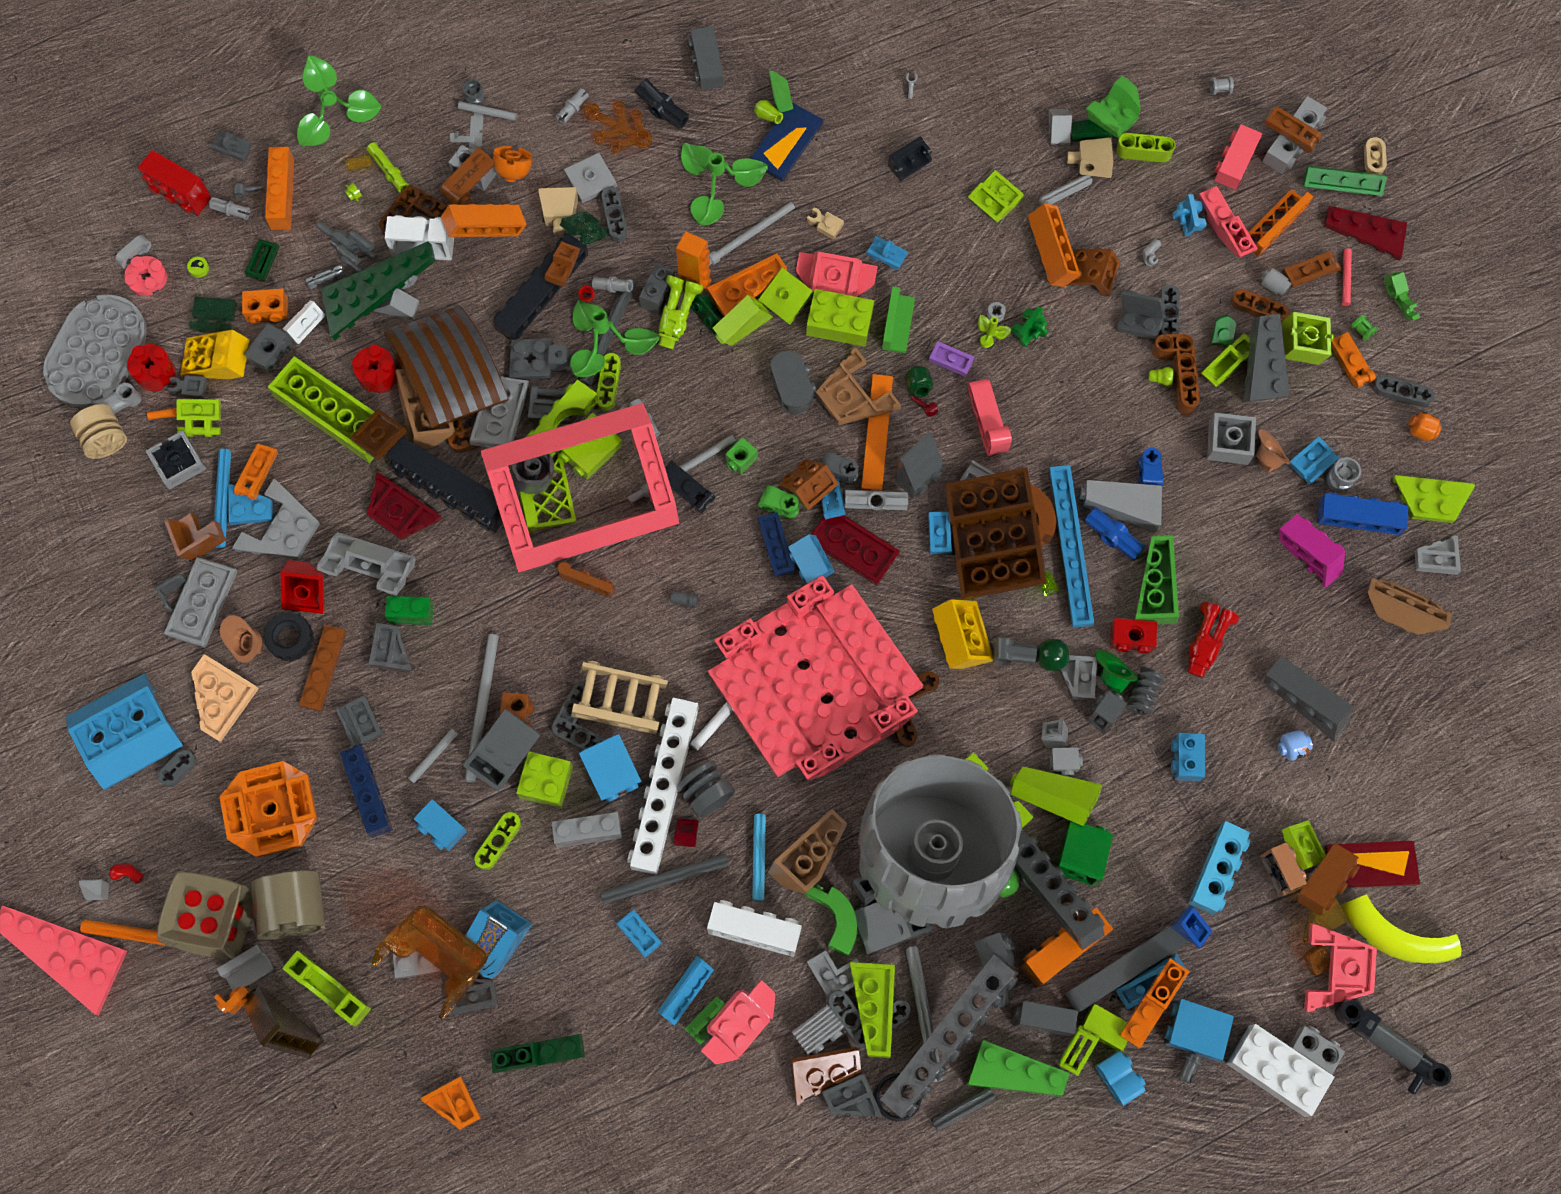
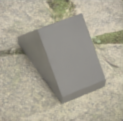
M1048 109L1050 145H1070L1071 113L1068 109Z
M397 288L390 293L391 297L374 310L375 312L414 320L419 300Z

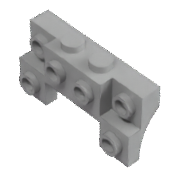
M337 532L331 538L324 556L318 562L317 570L328 575L338 576L346 568L380 579L377 582L378 590L397 595L405 586L406 577L414 569L416 557Z

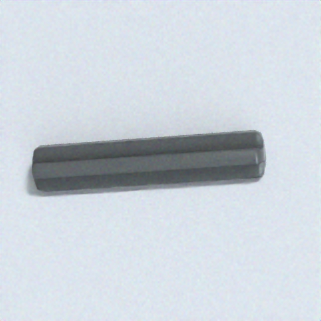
M987 1088L932 1120L934 1127L937 1130H941L994 1100L995 1095L993 1091Z

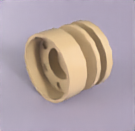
M100 404L87 407L74 415L70 421V427L75 437L79 440V444L87 458L99 459L110 456L119 451L127 442V437L122 431L123 429L118 423V419L112 408L108 405Z

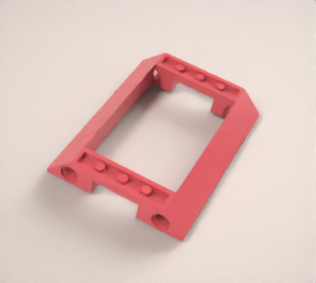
M643 403L480 451L518 573L679 524L674 496L653 426ZM631 429L634 448L637 449L648 486L647 492L655 510L646 511L533 546L508 465Z

